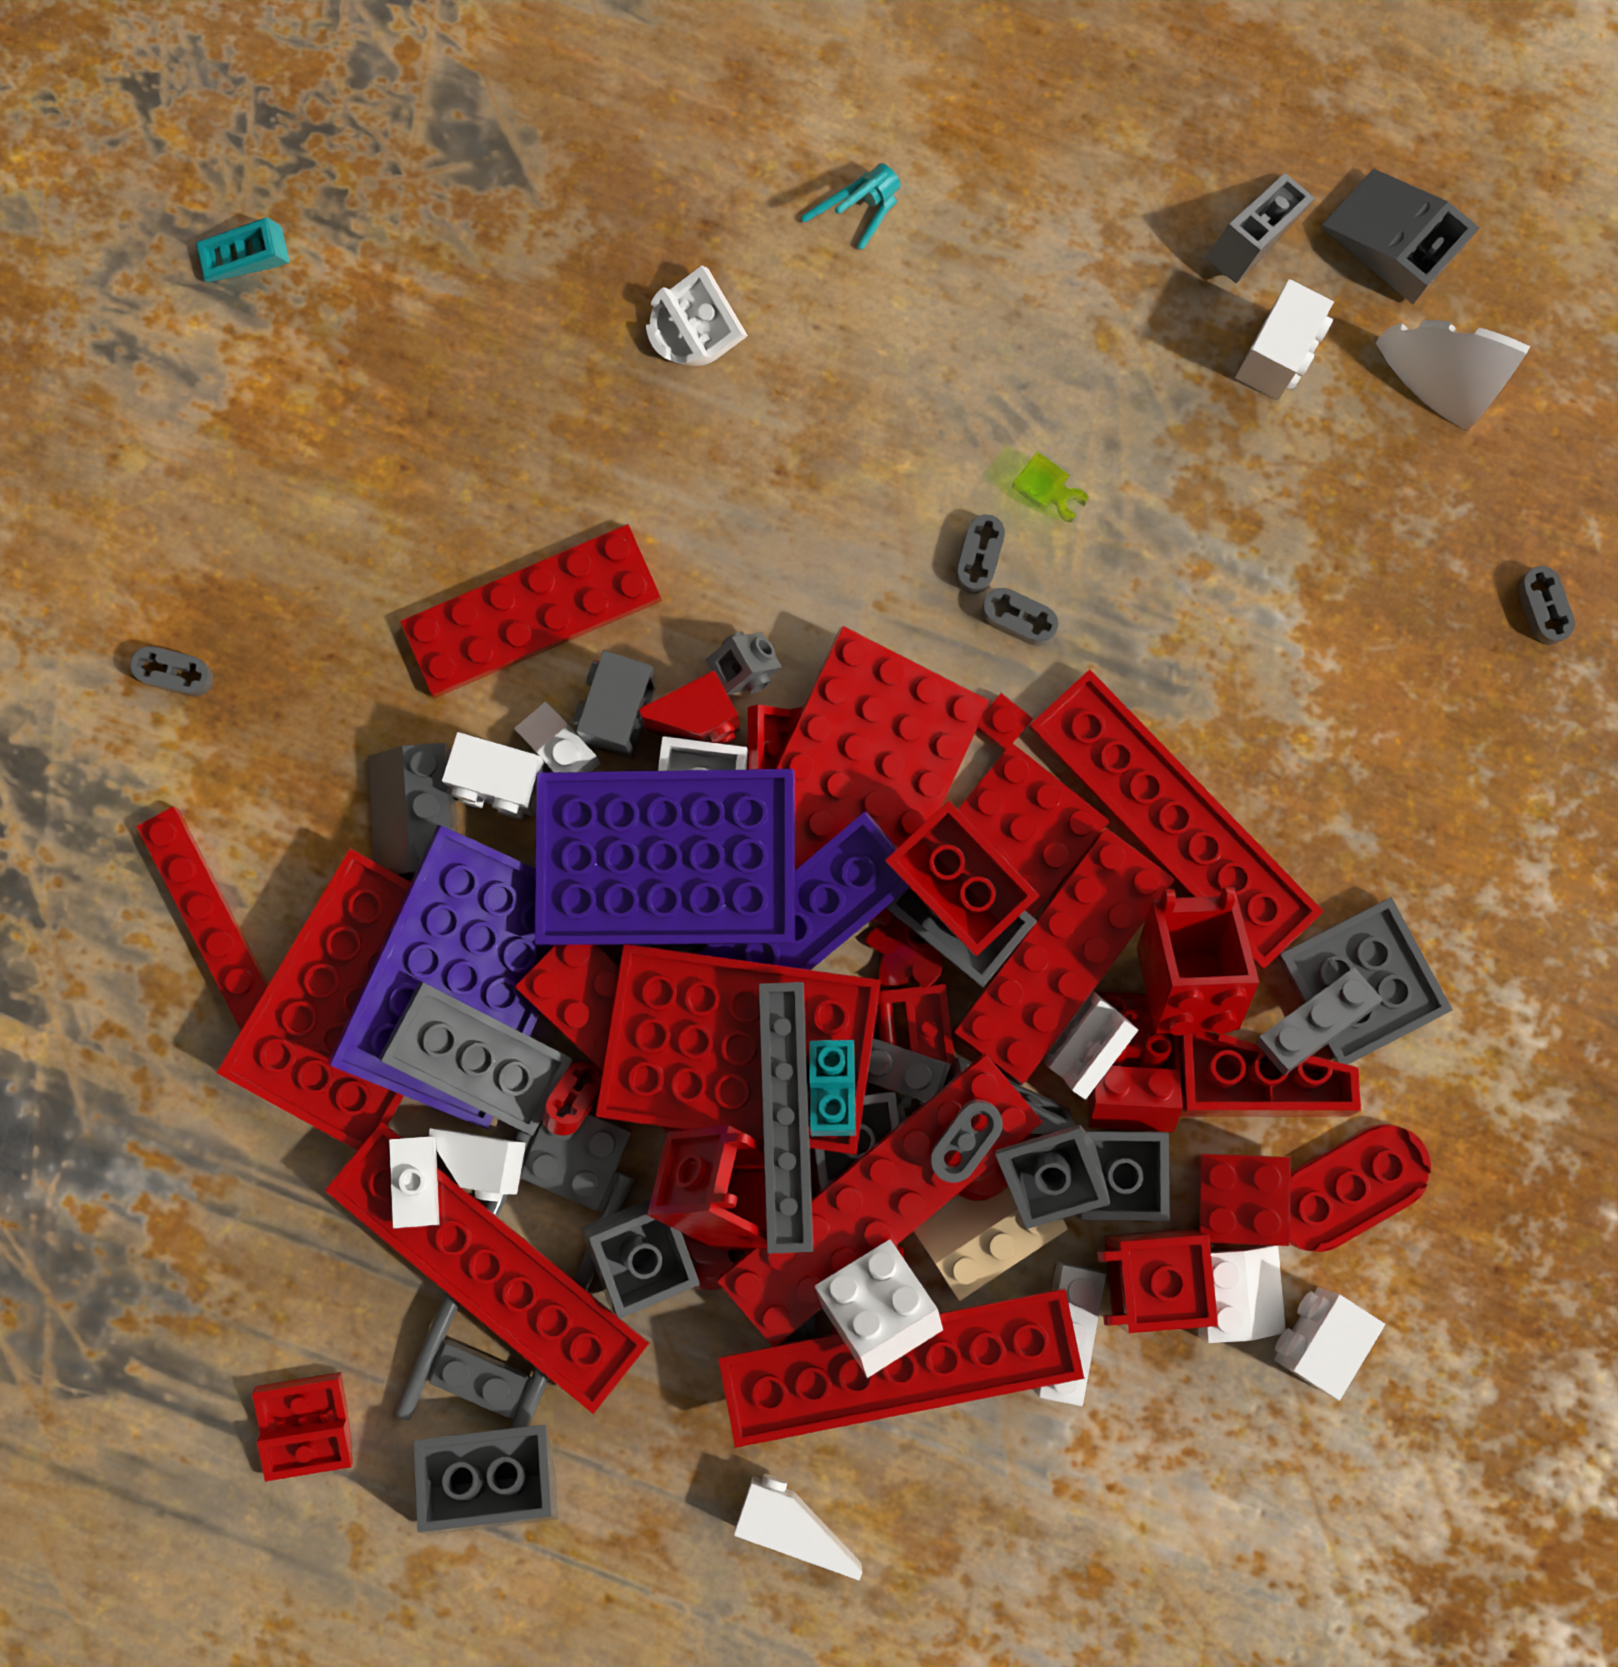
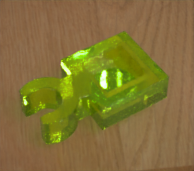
M1038 451L1012 484L1014 490L1043 511L1046 510L1050 503L1057 506V513L1060 518L1069 523H1072L1076 514L1067 507L1066 503L1070 500H1075L1080 505L1085 506L1089 500L1088 495L1083 490L1067 488L1065 484L1069 480L1070 475Z

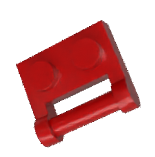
M946 984L931 985L928 988L913 987L880 991L876 1014L879 1040L897 1046L892 1004L904 1002L910 1051L951 1064L950 1070L955 1062Z

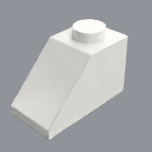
M546 701L514 728L532 750L542 758L552 772H592L601 764L593 751Z
M430 1128L429 1136L436 1137V1150L459 1187L475 1190L474 1198L500 1202L501 1194H517L526 1143L454 1130Z

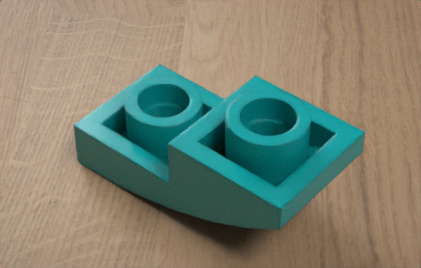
M854 1040L810 1041L811 1136H856Z

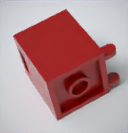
M1223 887L1221 895L1217 897L1176 898L1174 889H1164L1161 899H1152L1136 948L1155 1034L1171 1033L1173 1035H1186L1191 1032L1205 1031L1223 1034L1233 1030H1240L1258 987L1259 979L1234 887Z
M730 1125L667 1132L647 1216L719 1251L767 1249L764 1144Z
M1188 1228L1104 1235L1106 1251L1097 1252V1257L1100 1262L1107 1261L1112 1313L1103 1316L1104 1325H1117L1127 1333L1218 1326L1209 1234Z

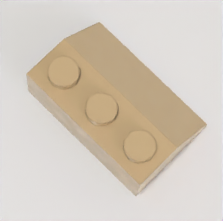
M1008 1187L998 1195L983 1201H971L957 1194L916 1228L914 1233L955 1297L961 1301L1068 1230V1227L1063 1219L1026 1229Z

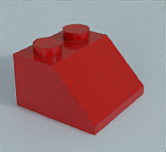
M715 670L638 709L647 731L663 737L727 745L736 739L734 733L740 731L738 714Z

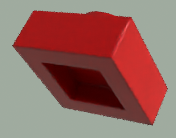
M1000 693L980 717L977 723V730L1005 752L1028 727L1033 718L1004 694Z

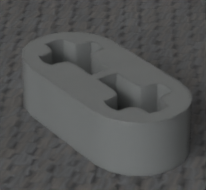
M983 514L977 516L971 522L956 571V580L962 590L971 594H978L989 588L997 567L1005 529L1003 523L993 515ZM984 526L990 527L991 535L997 537V539H989L986 550L978 549L980 535L974 533V531L981 532ZM975 558L983 560L980 572L986 575V578L979 577L977 583L969 581L970 574L964 572V569H972Z
M1537 566L1529 570L1521 577L1517 586L1521 604L1535 639L1542 644L1555 645L1568 638L1574 630L1575 621L1571 607L1557 572L1546 566ZM1536 580L1538 583L1545 582L1547 585V589L1542 593L1540 590L1533 591L1531 588V584ZM1549 619L1552 621L1559 620L1561 627L1555 632L1554 629L1547 630L1544 623Z
M996 588L989 592L984 600L982 613L986 622L992 627L1035 646L1045 645L1051 641L1057 632L1058 618L1053 610L1011 589ZM1001 599L1007 600L1009 602L1007 608L1018 614V617L1006 612L1002 617H997L994 615L995 607L990 605L991 602L998 604ZM1022 616L1031 621H1036L1038 616L1045 618L1044 626L1050 629L1049 632L1042 630L1039 635L1032 633L1033 625L1022 620Z
M147 646L139 649L131 659L130 668L132 674L137 680L150 687L198 697L209 691L213 684L214 676L211 668L201 659L194 656ZM155 657L156 662L167 667L166 673L152 671L149 677V672L144 670L143 666L145 662L152 663ZM194 667H196V671L201 674L200 681H192L189 687V682L177 676L178 670L192 673Z

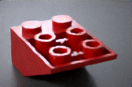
M1094 991L1131 1022L1138 1031L1087 1097L1088 1127L1174 1132L1183 1109L1178 1035L1171 1033L1155 1034L1147 994Z

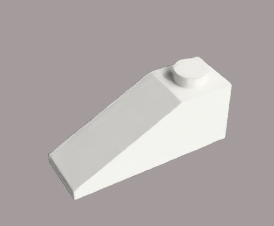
M763 1474L762 1479L752 1476L735 1526L734 1536L860 1581L862 1575L861 1562L793 1490L786 1488L788 1482L769 1474Z

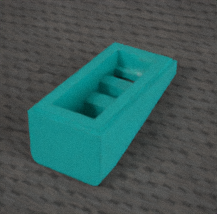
M268 217L195 242L203 278L208 283L276 268L290 262L283 230L279 224ZM248 242H252L254 251L252 255L249 254ZM234 245L238 257V260L235 261L233 259L231 246ZM216 249H220L223 261L221 266L217 265L214 252Z

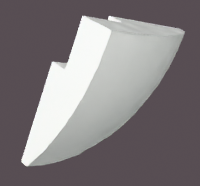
M1424 320L1418 329L1407 330L1408 328L1403 323H1399L1386 329L1376 341V345L1387 363L1402 382L1422 402L1443 418L1467 432L1491 405L1530 348V346L1515 339L1483 328H1478L1474 334L1455 332L1456 328L1449 321Z

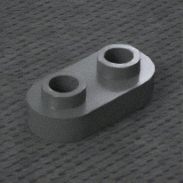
M976 1099L964 1104L933 1145L930 1161L935 1174L939 1178L951 1183L965 1180L972 1174L998 1139L1003 1123L999 1111L992 1103ZM977 1114L987 1117L986 1125L980 1129L971 1126V1119ZM950 1150H956L961 1154L960 1160L955 1164H948L944 1161L945 1154Z

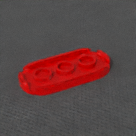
M1372 1125L1291 1170L1290 1245L1301 1250L1313 1252L1333 1250L1415 1203L1424 1194L1428 1186L1426 1183L1429 1179V1173H1431V1158L1423 1141L1415 1133L1396 1125Z

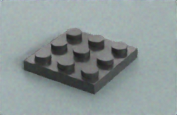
M1392 897L1297 944L1277 956L1302 1004H1305L1354 967L1384 999L1378 1007L1325 1045L1332 1060L1348 1065L1453 1011Z

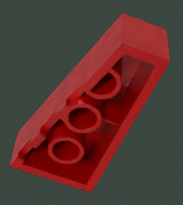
M1206 1031L1178 1035L1183 1102L1180 1117H1350L1361 1111L1359 1067L1310 1056L1284 1076L1255 1043L1238 1040L1234 1036L1214 1034Z

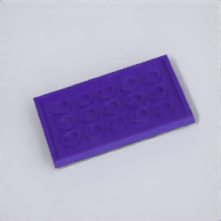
M794 769L537 773L535 945L795 944Z
M437 825L328 1060V1064L488 1130L493 1116L381 1062L378 1058L419 981L530 1037L540 1012L515 989V986L555 946L535 945L536 869L451 829Z

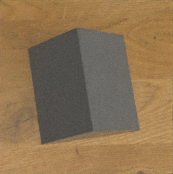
M1080 1124L996 1150L995 1155L1026 1229L1110 1205V1198L1095 1142Z

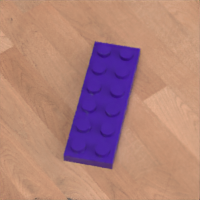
M867 811L862 813L795 870V944H708L697 954L812 970L910 888L885 862L897 847Z

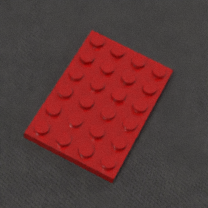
M845 626L840 627L774 769H794L795 870L866 811L892 843L899 848L942 807L978 728L977 723L984 714L990 700ZM885 908L871 921L887 926L892 913Z
M350 848L216 1073L358 1151L381 1122L388 1125L404 1095L330 1066L328 1060L411 882Z
M624 944L596 1117L682 1130L730 1125L757 1141H764L759 984L803 982L810 1148L857 1155L881 980ZM854 1040L856 1136H811L810 1041Z

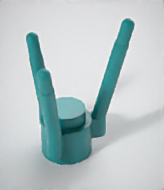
M879 163L870 172H865L855 182L803 214L800 219L805 223L842 200L843 202L835 207V213L841 214L861 198L872 207L879 204L880 208L857 244V248L862 250L875 233L887 212L897 203L894 194L901 187L900 180L889 166Z

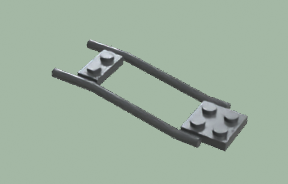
M566 1104L562 1112L556 1115L563 1118L566 1114H570L572 1106ZM592 1112L588 1113L581 1126L570 1135L560 1136L553 1134L545 1127L543 1122L537 1136H532L517 1129L513 1141L526 1143L520 1178L595 1211L603 1212L600 1219L617 1213L623 1209L635 1180L629 1174L616 1171L633 1130L606 1118L596 1117V1114ZM501 1194L500 1202L487 1200L484 1206L499 1216L508 1194ZM588 1247L574 1277V1280L586 1290H588L596 1272ZM446 1292L394 1414L401 1419L410 1420L424 1385L428 1380L430 1381L429 1384L507 1418L513 1417L510 1429L530 1426L549 1377L537 1367H535L530 1377L524 1371L450 1339L448 1341L445 1340V1335L460 1304Z

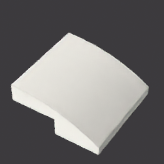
M1092 991L1042 1060L1048 1068L1061 1076L1075 1093L1086 1100L1137 1033L1138 1029L1102 997Z

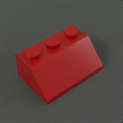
M949 800L885 860L976 957L1040 897L1033 887Z

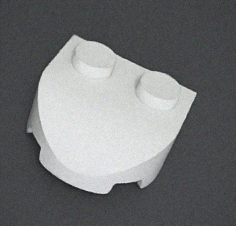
M700 266L673 288L667 289L663 287L651 301L653 309L650 324L646 325L648 338L653 348L662 357L687 366L709 364L748 336L709 269L704 266Z

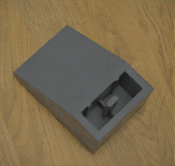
M1373 168L1320 228L1411 304H1414L1462 251L1480 227L1450 202Z

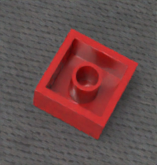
M1202 1153L1200 1232L1209 1234L1210 1242L1290 1246L1291 1157Z

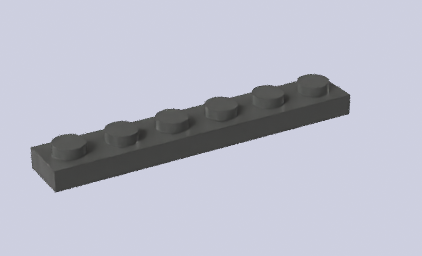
M804 983L759 984L768 1253L814 1252Z

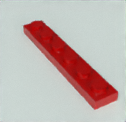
M173 806L136 827L239 1029L242 1030L269 983L179 808Z

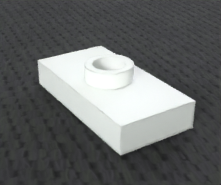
M436 1137L389 1140L393 1228L440 1225Z

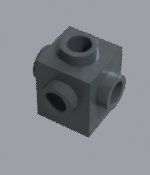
M743 631L734 633L721 643V647L705 659L712 671L715 670L727 695L743 691L755 694L771 684L770 677L782 668L772 644L765 638L762 632L747 635Z

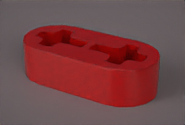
M579 1061L572 1064L566 1070L548 1097L543 1112V1124L550 1132L565 1136L574 1133L581 1126L599 1097L603 1073L597 1066L587 1061ZM583 1079L588 1080L590 1084H585L580 1092L575 1090L576 1083H580ZM566 1104L572 1106L570 1114H566L563 1118L556 1115L562 1112Z

